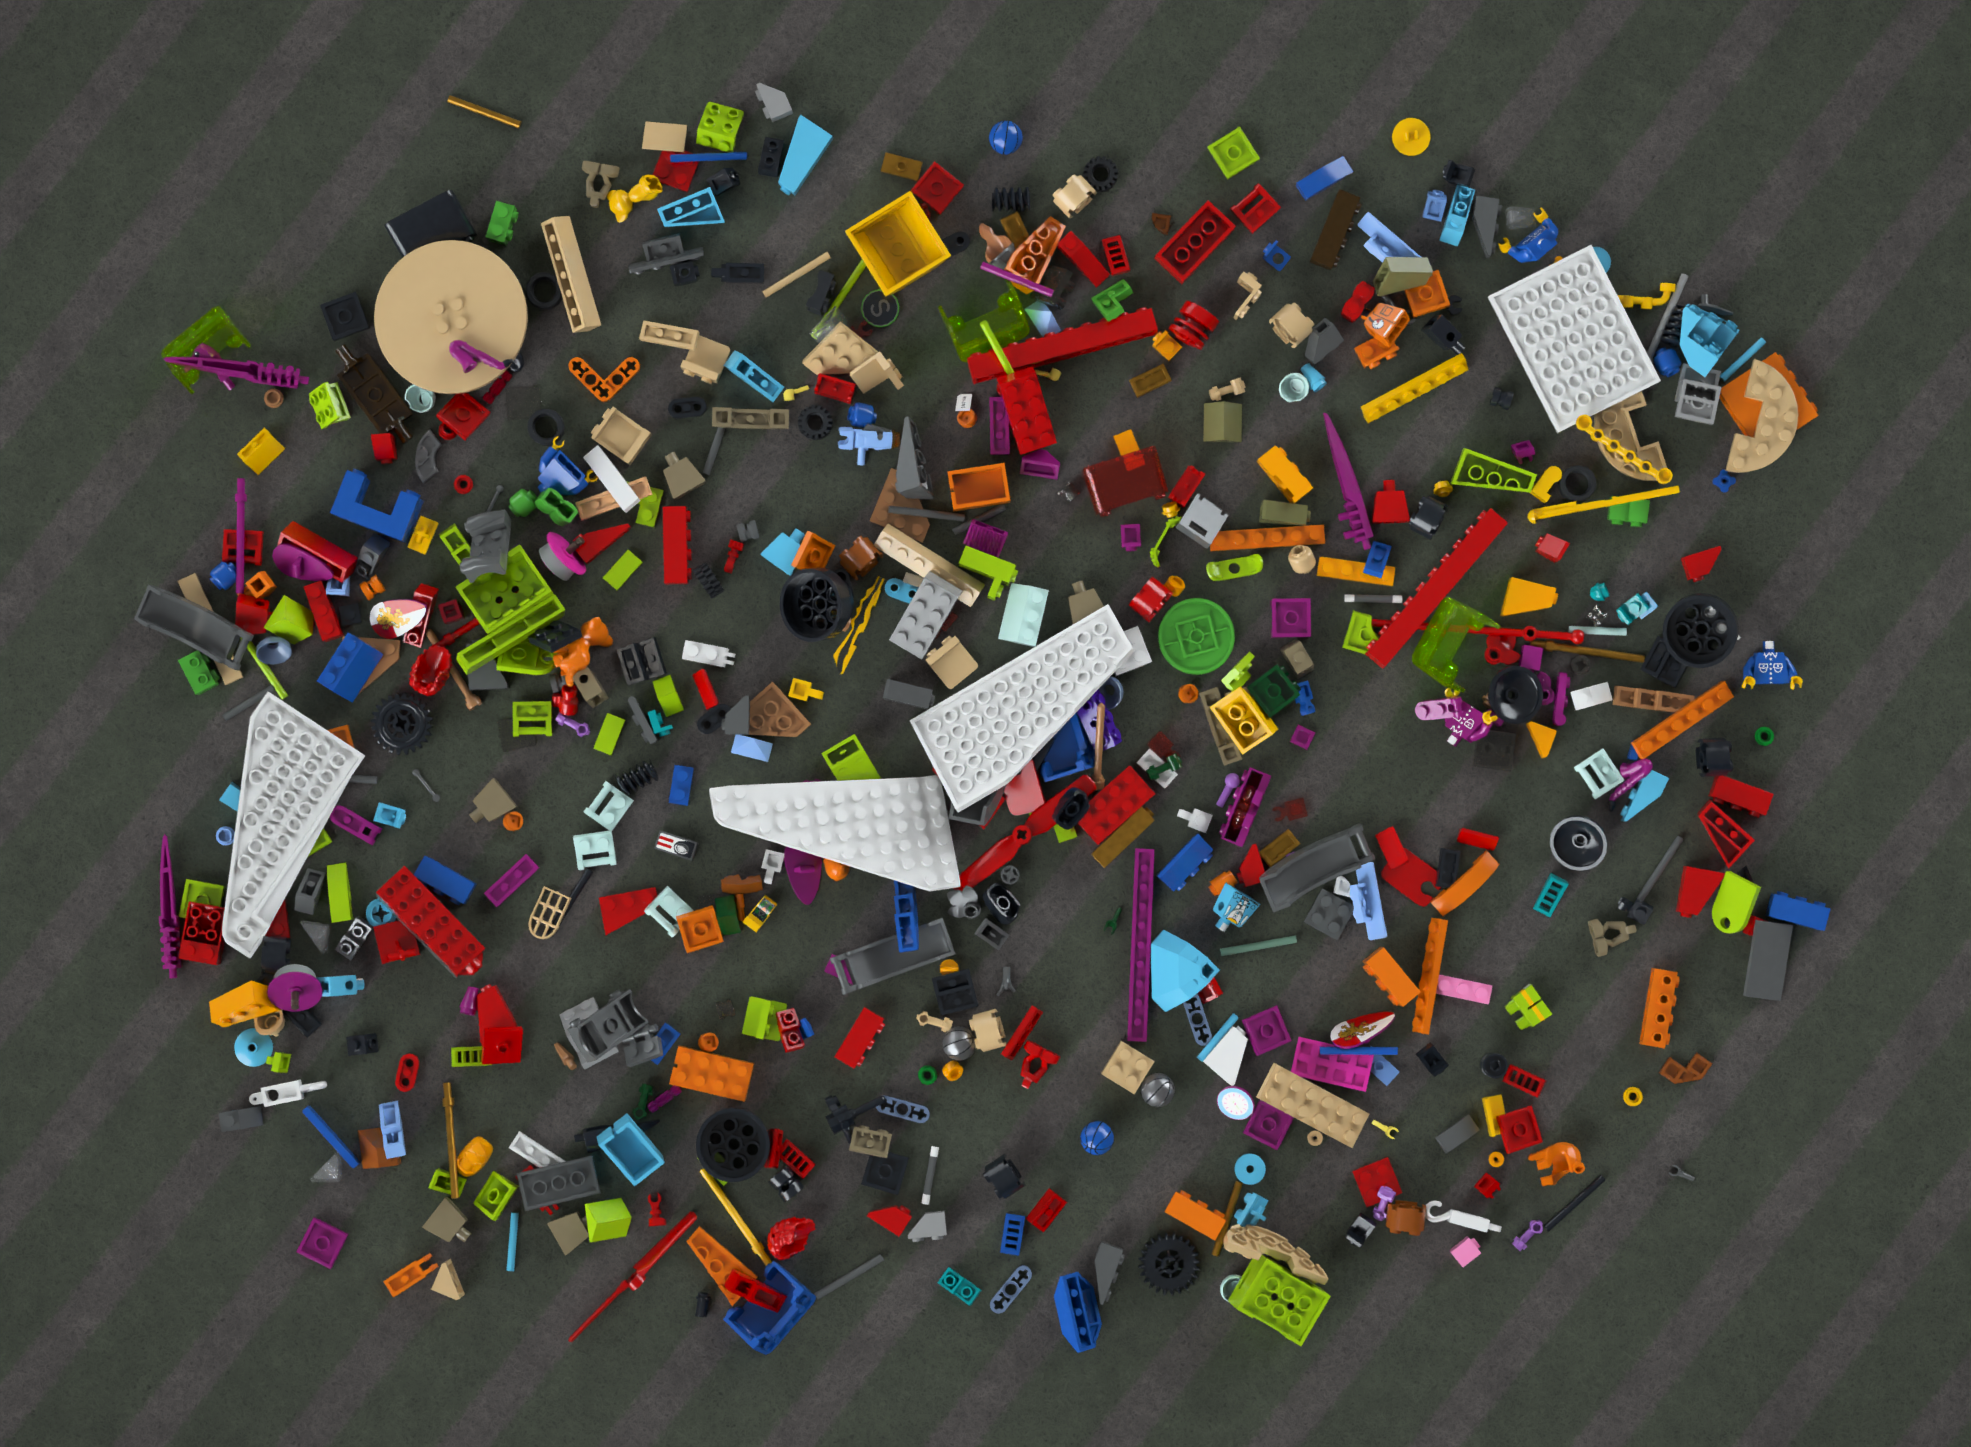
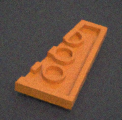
M699 1226L687 1240V1243L733 1307L741 1296L729 1292L724 1287L731 1271L734 1269L755 1279L758 1276Z

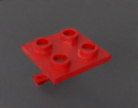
M399 920L373 927L382 964L397 960L404 961L405 958L420 955L416 937Z

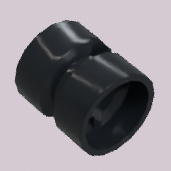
M1490 1052L1485 1054L1480 1060V1069L1488 1077L1500 1078L1506 1074L1508 1063L1504 1056Z
M788 1166L768 1181L774 1190H779L778 1195L784 1202L804 1188L798 1179L793 1178L794 1173Z

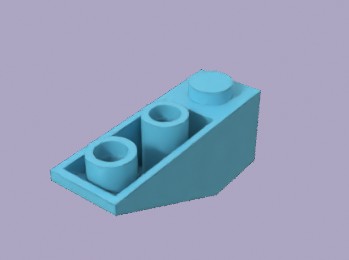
M1456 186L1439 241L1458 246L1475 193L1474 189Z
M1652 770L1647 777L1638 781L1636 789L1632 788L1628 796L1631 799L1628 806L1624 805L1620 813L1623 816L1621 821H1628L1660 797L1669 778Z

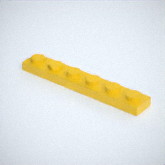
M1461 353L1361 406L1366 422L1370 423L1468 371L1464 355Z

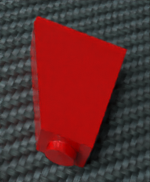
M1684 866L1676 912H1681L1680 916L1692 918V915H1698L1724 878L1725 873Z
M488 984L481 988V993L477 995L481 1044L483 1042V1028L518 1026L497 985L491 986V984Z

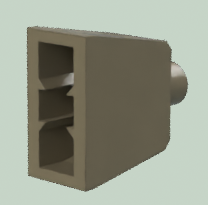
M675 452L665 456L669 467L664 469L663 472L675 501L707 483L687 457L679 460Z
M1083 580L1072 584L1075 595L1068 597L1072 624H1075L1104 607L1094 588L1086 591Z
M1294 639L1279 648L1297 680L1314 670V664L1299 640Z
M589 667L578 671L573 676L579 691L592 708L609 699Z
M493 778L474 798L473 803L477 809L469 815L475 823L484 817L488 822H493L515 810L518 806L500 783Z
M448 1197L444 1198L422 1226L425 1230L447 1242H451L456 1236L465 1243L472 1234L463 1227L468 1221L467 1217Z
M579 1211L547 1223L565 1256L589 1237L586 1216L581 1217Z

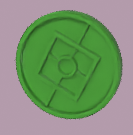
M1190 598L1175 604L1164 615L1158 631L1159 647L1166 661L1175 669L1191 675L1207 674L1219 668L1230 656L1235 642L1234 626L1227 612L1215 602L1203 598Z

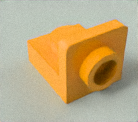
M1167 330L1163 333L1160 331L1152 339L1154 341L1152 346L1170 361L1182 346L1168 334Z

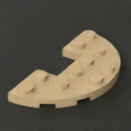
M1756 359L1752 362L1744 397L1761 401L1762 405L1754 437L1738 433L1734 434L1725 469L1728 472H1750L1773 463L1787 450L1797 429L1798 406L1791 386L1776 369Z
M1642 391L1595 414V429H1601L1605 436L1611 440H1617L1620 446L1626 450L1634 451L1641 460L1649 461L1656 470L1659 471L1662 468H1667L1659 441L1640 447L1629 411L1646 406ZM1595 432L1596 438H1600V434ZM1597 442L1607 461L1621 473L1638 480L1657 481L1650 474L1641 473L1639 467L1632 462L1626 463L1623 460V456L1617 452H1609L1607 446L1602 442ZM1611 443V448L1616 449V444ZM1627 453V459L1631 460L1632 455ZM1643 464L1642 468L1648 470V466Z
M1237 1224L1232 1226L1224 1236V1248L1229 1252H1237L1245 1258L1259 1260L1262 1254H1267L1275 1260L1288 1262L1291 1273L1296 1277L1302 1276L1313 1283L1323 1285L1328 1281V1277L1319 1264L1314 1265L1309 1260L1311 1256L1299 1246L1295 1249L1288 1243V1239L1275 1232L1255 1225L1246 1224L1245 1227H1241Z

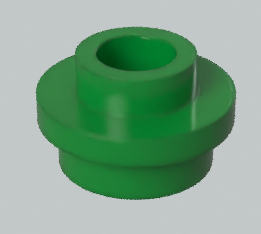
M1760 727L1756 730L1754 738L1759 745L1767 746L1773 742L1774 733L1769 727ZM1762 733L1767 734L1766 740L1761 738Z
M930 1065L923 1066L918 1072V1078L923 1084L930 1085L936 1081L937 1071ZM926 1071L931 1072L929 1079L924 1077Z

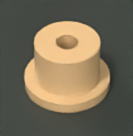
M1314 1130L1308 1134L1307 1139L1311 1145L1318 1146L1322 1143L1323 1136L1319 1131Z

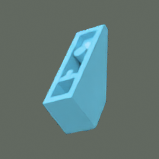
M735 350L723 365L772 402L775 401L784 388L783 385L746 356Z

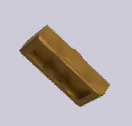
M885 153L881 172L918 181L923 162Z
M1018 211L1000 219L1011 243H1014V247L1017 249L1029 237Z
M1164 363L1129 380L1137 398L1172 381Z
M1287 829L1263 848L1259 854L1271 868L1300 845V842Z

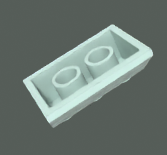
M1011 583L998 639L1036 647L1049 590Z

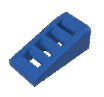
M1006 1213L1000 1253L1020 1254L1025 1216ZM1009 1220L1020 1221V1225L1009 1224ZM1008 1228L1019 1229V1233L1007 1230ZM1007 1236L1018 1237V1240H1017V1241H1016V1240H1009V1239H1006V1237H1007ZM1005 1244H1013L1017 1246L1015 1249L1005 1247Z

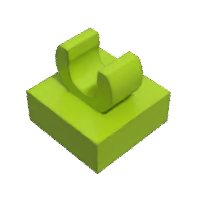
M275 1052L274 1056H267L266 1064L272 1065L271 1071L287 1073L291 1054Z

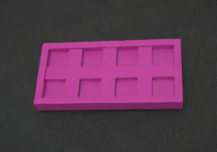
M1303 1037L1298 1038L1291 1069L1292 1073L1300 1077L1366 1092L1374 1055H1320V1047L1336 1046Z

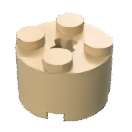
M1072 175L1066 181L1068 184L1063 189H1057L1052 195L1055 198L1053 202L1069 219L1073 217L1071 214L1074 211L1078 214L1090 203L1092 193L1094 195L1097 194V191L1081 175Z
M1296 303L1286 304L1269 320L1270 324L1273 322L1275 325L1272 328L1284 343H1292V348L1297 347L1312 333V327L1314 326L1313 321L1301 313V308Z
M996 1009L975 1014L973 1019L969 1020L971 1030H975L977 1038L974 1041L977 1050L981 1049L983 1052L1006 1046V1042L1002 1041V1038H1005V1032L1000 1016L996 1017L994 1014L998 1012Z

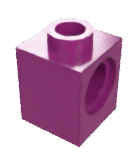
M1523 645L1521 647L1519 666L1525 667L1533 673L1534 671H1540L1543 648Z

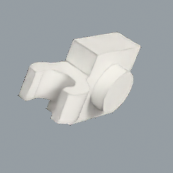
M1195 808L1192 813L1179 809L1177 814L1178 817L1189 821L1188 827L1206 833L1213 816Z
M766 849L761 867L767 869L764 883L772 884L774 872L780 873L784 853Z

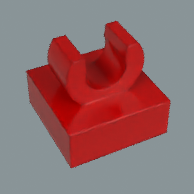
M1487 1172L1474 1186L1487 1199L1494 1198L1492 1193L1496 1189L1498 1191L1501 1190L1499 1187L1500 1183Z

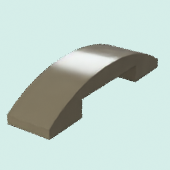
M712 407V427L789 429V409L761 410Z
M1218 687L1200 692L1202 705L1223 765L1242 760L1238 747L1210 709V706L1221 700Z

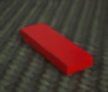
M1033 1005L1031 1006L1001 1055L1010 1060L1014 1059L1043 1014L1041 1010Z

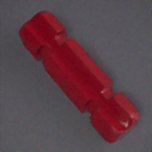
M507 370L500 375V378L496 379L489 388V392H486L483 396L487 403L492 404L495 396L500 394L506 386V382H509L512 378V374Z

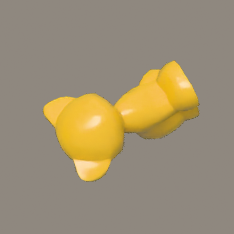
M647 174L640 178L639 184L633 186L629 193L621 189L617 191L611 190L607 194L610 210L616 215L619 223L624 222L632 211L633 202L653 200L663 191L662 185L658 177Z

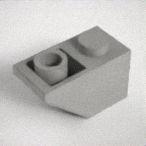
M762 83L756 84L758 90L755 93L759 102L763 100L765 107L762 109L766 119L770 118L772 122H775L793 114L784 92Z
M945 1210L925 1212L908 1233V1239H912L913 1242L924 1241V1237H932V1240L943 1239V1236L947 1235Z

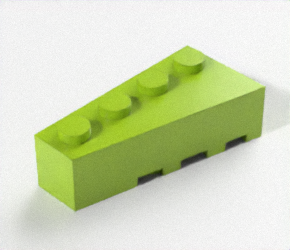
M1463 448L1450 484L1530 493L1537 474Z

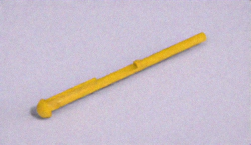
M1679 485L1625 496H1613L1611 500H1599L1577 505L1576 501L1532 509L1528 512L1527 517L1531 523L1536 524L1538 519L1680 493Z

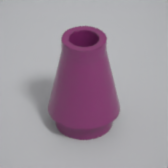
M468 986L459 1006L461 1008L460 1013L475 1016V1013L478 1012V988Z

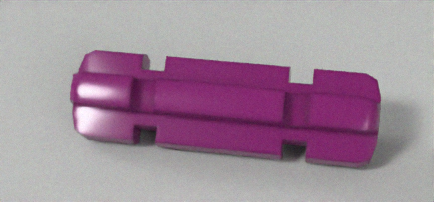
M675 1085L672 1086L670 1090L658 1096L655 1101L647 1104L648 1109L654 1113L659 1109L658 1107L664 1106L674 1096L679 1095L682 1092L681 1088Z

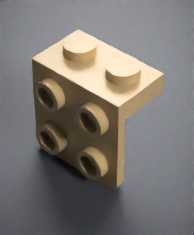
M1243 271L1237 281L1239 285L1251 294L1233 317L1235 320L1239 317L1242 319L1249 311L1250 307L1248 305L1250 302L1254 304L1262 293L1260 291L1262 285L1256 281L1257 277L1250 272L1245 273Z
M699 335L696 350H689L686 360L682 361L680 367L684 370L683 373L688 376L694 377V375L702 377L701 380L706 383L712 384L714 382L718 384L724 369L723 365L730 354V348Z
M881 352L873 355L850 372V376L863 394L890 378L897 390L904 386L900 380L902 375L891 359L886 360Z
M948 636L941 642L942 647L938 650L934 648L926 654L928 657L926 662L947 688L953 689L978 668V664L956 636L953 638Z

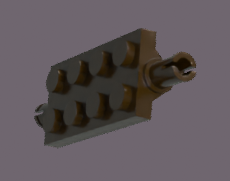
M346 344L340 346L342 350L338 348L335 352L345 363V368L337 376L377 431L383 434L394 430L403 444L408 442L405 436L411 440L413 436L403 423L414 414L370 354L367 352L362 357L357 358L352 355Z

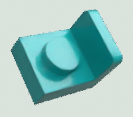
M1637 593L1616 611L1618 618L1629 625L1650 607Z
M656 710L649 711L648 715L654 734H659L660 737L671 734L670 730L674 729L673 725L661 728V724H664L661 713H657Z

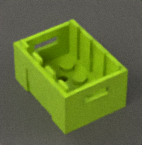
M520 544L508 552L506 574L484 573L478 576L473 583L466 579L456 586V589L487 634L492 633L554 595ZM514 586L519 587L517 593L512 592ZM498 597L503 598V602L500 604L496 603Z
M1262 1254L1259 1260L1252 1258L1229 1297L1228 1302L1242 1313L1260 1320L1279 1331L1287 1339L1302 1346L1331 1296L1317 1285L1303 1277H1296L1291 1273V1270ZM1274 1293L1278 1295L1276 1300L1271 1299V1295ZM1289 1303L1294 1304V1307L1292 1309L1287 1308V1305Z

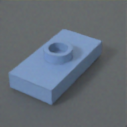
M1374 1055L1371 1072L1387 1086L1397 1076L1399 1071L1382 1055Z

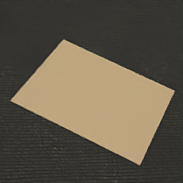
M645 122L642 149L684 152L687 125Z

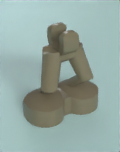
M583 161L582 170L589 174L586 179V196L591 198V207L598 208L600 200H605L612 186L609 178L618 177L619 167ZM596 175H602L604 185L599 192L594 190L593 182Z
M1598 919L1588 921L1593 946L1598 957L1607 955L1608 946L1615 947L1629 940V934L1637 931L1635 925L1626 926L1624 921H1606L1604 925ZM1608 929L1620 931V935L1612 940L1604 937Z

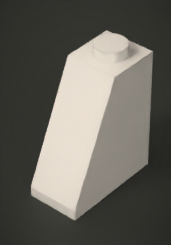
M1608 682L1570 692L1575 710L1613 700Z
M1232 1026L1203 1061L1231 1086H1234L1248 1040L1245 1037L1246 1032L1239 1026L1236 1028Z

